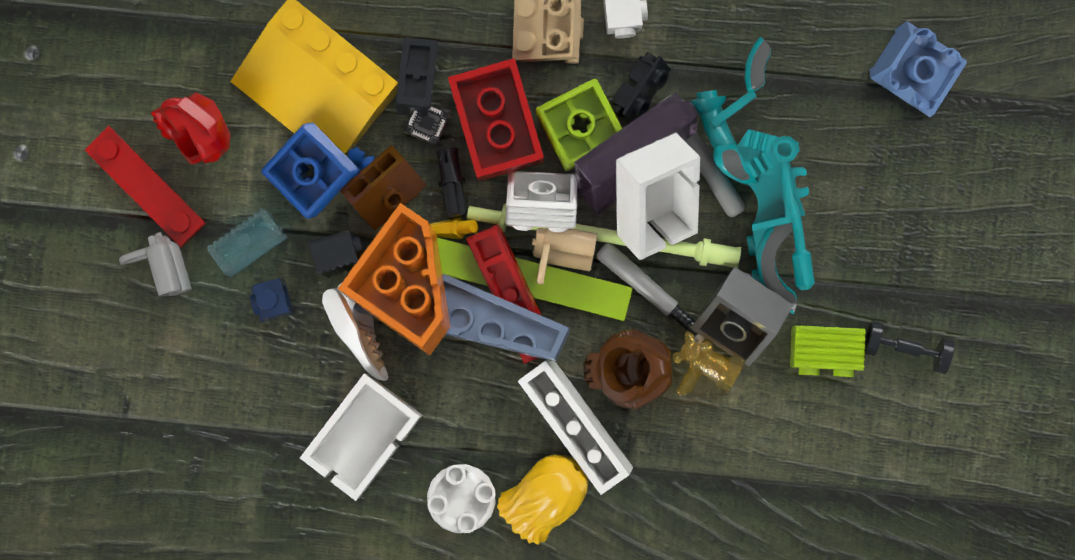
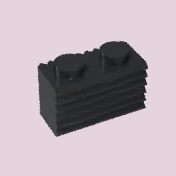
M349 229L308 242L317 273L329 279L331 275L337 276L338 272L342 275L344 271L350 272L351 268L355 266L366 250L363 238L360 239L359 235L355 236Z

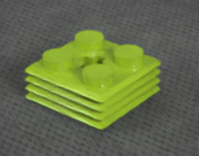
M592 79L536 108V116L565 171H569L621 145L626 140V135L597 79ZM579 117L582 121L588 120L590 122L586 127V133L572 129L575 125V118Z

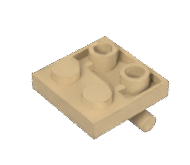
M514 0L512 59L515 58L516 62L565 60V63L578 64L580 40H583L584 18H581V0Z

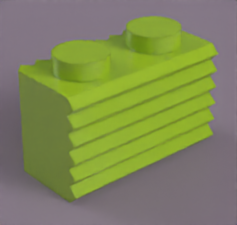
M792 326L790 367L799 368L798 375L819 376L820 369H833V376L854 377V370L864 371L866 331L861 328Z

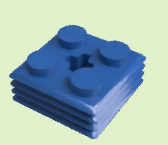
M313 122L303 124L261 170L262 174L306 219L316 217L340 192L339 190L359 171L353 162ZM312 164L315 168V176L308 177L306 173L309 169L306 165Z

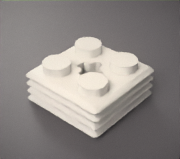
M511 171L508 173L505 222L507 225L521 231H527L533 227H546L553 232H565L576 227L577 176L574 174Z

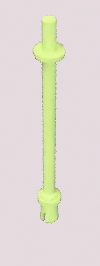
M505 203L503 204L502 211L469 206L468 220L474 219L480 222L500 224L503 233L506 226H509L505 223ZM576 224V227L573 228L575 230L597 233L596 241L626 246L617 236V230ZM533 227L530 230L537 231L538 228L546 229V227ZM662 238L666 242V248L659 252L694 257L701 266H707V263L738 268L741 247L711 243V239L706 238L696 244L680 241L671 245L666 239Z

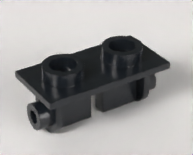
M649 52L644 57L640 56L628 75L629 79L637 83L636 86L632 87L624 82L611 101L614 113L620 117L624 115L633 126L647 114L652 98L658 90L665 86L671 69L661 56L656 57Z

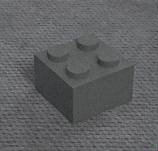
M734 266L707 301L691 329L750 367L778 334L793 304Z

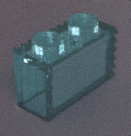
M260 208L259 213L254 212L253 217L248 216V221L242 220V225H237L236 229H231L230 233H225L224 237H219V241H214L213 245H208L207 250L222 272L232 277L288 237L269 211Z

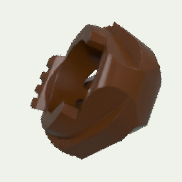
M627 329L626 331L623 330L614 334L604 342V346L600 348V353L588 354L583 363L584 381H586L589 388L603 389V394L607 395L608 400L627 409H641L662 396L672 385L670 349L662 341L637 329Z

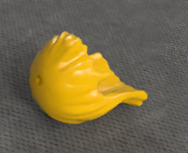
M556 454L546 456L532 467L517 486L501 492L497 506L499 516L503 517L507 524H511L512 532L520 534L522 540L526 539L529 544L534 542L538 545L540 542H545L548 539V535L554 527L565 522L578 510L586 497L589 478L574 457Z

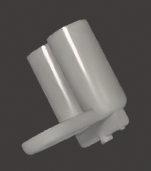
M161 232L155 234V236L148 237L150 246L130 252L119 258L121 265L148 259L159 297L178 295L192 290L179 245L172 242L170 236H162Z

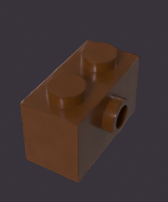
M390 145L339 191L376 231L382 224L387 222L400 203L405 205L416 198L427 184L403 156Z

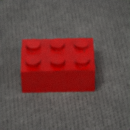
M515 58L448 77L478 182L544 163V156Z

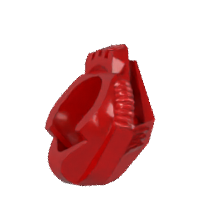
M193 93L184 98H169L162 103L161 107L151 112L154 122L157 123V129L161 130L162 137L174 140L178 150L191 165L201 161L204 164L215 162L230 148V131L220 110L212 99L198 93Z

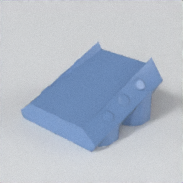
M906 21L895 29V34L879 59L869 69L870 78L928 117H932L967 64V60L962 58L960 53L954 48H947L938 42L935 33L930 29L917 28Z

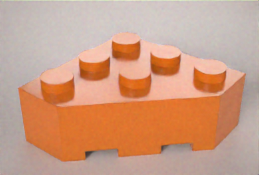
M400 203L338 289L354 303L428 355H431L451 327L437 235L428 221Z

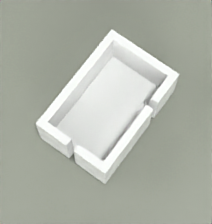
M677 133L616 159L617 236L639 260L666 248V242L647 223L649 221L671 245L698 233L699 185L696 182L700 180V156Z
M363 374L300 459L324 477L329 476L334 470L338 475L334 476L331 483L356 501L366 491L399 447L394 442L396 438L399 441H403L423 415L372 376Z

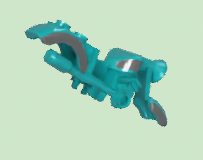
M760 36L753 44L745 64L744 80L748 93L724 111L722 104L725 103L727 96H717V90L696 93L697 100H691L688 103L700 115L706 135L713 147V159L716 166L733 180L742 184H748L757 197L758 211L752 223L753 235L747 236L749 256H756L758 267L756 270H751L752 278L793 304L789 313L794 315L797 306V296L795 291L788 287L780 278L776 269L775 256L781 243L793 230L795 251L792 254L795 285L800 290L812 288L815 284L811 252L805 247L801 216H805V211L799 199L809 194V188H798L795 181L797 176L807 175V171L804 167H791L790 161H793L800 152L799 142H796L790 136L783 135L778 137L748 129L737 145L726 121L757 97L755 92L765 85V70L771 56V48Z

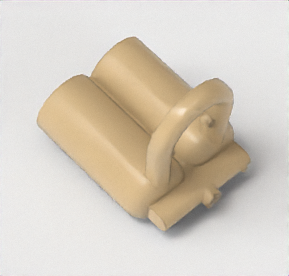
M538 228L536 239L533 238L532 245H534L533 256L541 258L537 283L543 285L547 264L590 272L597 233L568 229L565 232H553L548 228Z

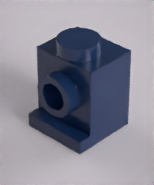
M277 278L253 285L250 300L255 315H259L260 322L294 313L284 279Z

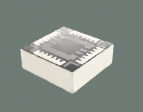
M431 106V109H428L427 116H421L419 111L413 110L404 132L437 146L450 114Z

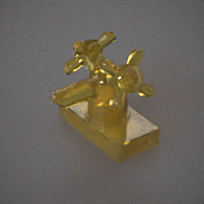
M686 332L684 334L686 343L683 345L681 352H676L672 355V360L675 363L682 361L690 363V368L675 393H677L678 397L691 393L701 375H704L715 382L714 385H716L715 388L727 395L746 361L735 355L727 358L713 350L710 342H704L699 345L694 342V335L691 332Z

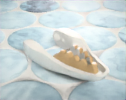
M338 288L327 289L323 293L322 302L337 335L373 378L382 381L388 380V373L384 361L381 359L383 352L378 350L380 343L375 340L373 316L356 312L353 309L355 303L347 298Z

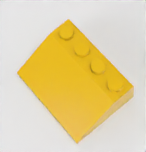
M287 0L277 11L230 81L294 134L303 124L313 122L346 156L349 150L356 145L397 95L398 82L297 0Z

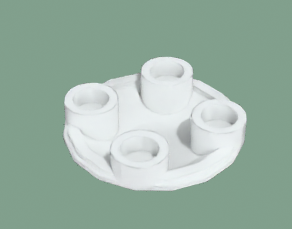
M467 464L452 465L441 470L431 481L427 492V504L433 520L443 529L454 533H471L482 527L491 517L496 504V494L490 478L480 469Z

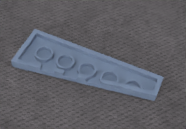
M443 274L451 326L445 335L553 362L557 361L571 331L569 327ZM355 303L353 309L356 312L373 316Z

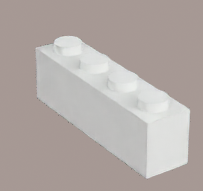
M545 360L518 380L521 387L601 495L630 475L633 469L632 465L556 362Z

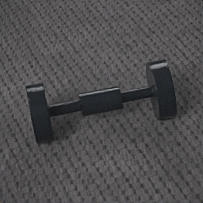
M874 320L870 322L865 336V354L875 356L879 345L884 344L895 347V351L917 357L923 354L934 357V372L947 373L953 358L954 341L942 338L937 350L922 347V343L898 337L897 340L882 337L883 323Z

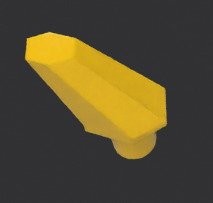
M461 217L430 224L435 230L437 237L462 239L466 234L476 233L478 230L476 220H463Z

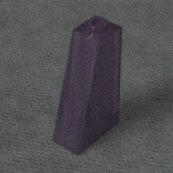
M675 92L574 162L577 191L597 215L617 200L616 159L674 133H677L684 141H687L697 132L698 113L689 100L683 101Z

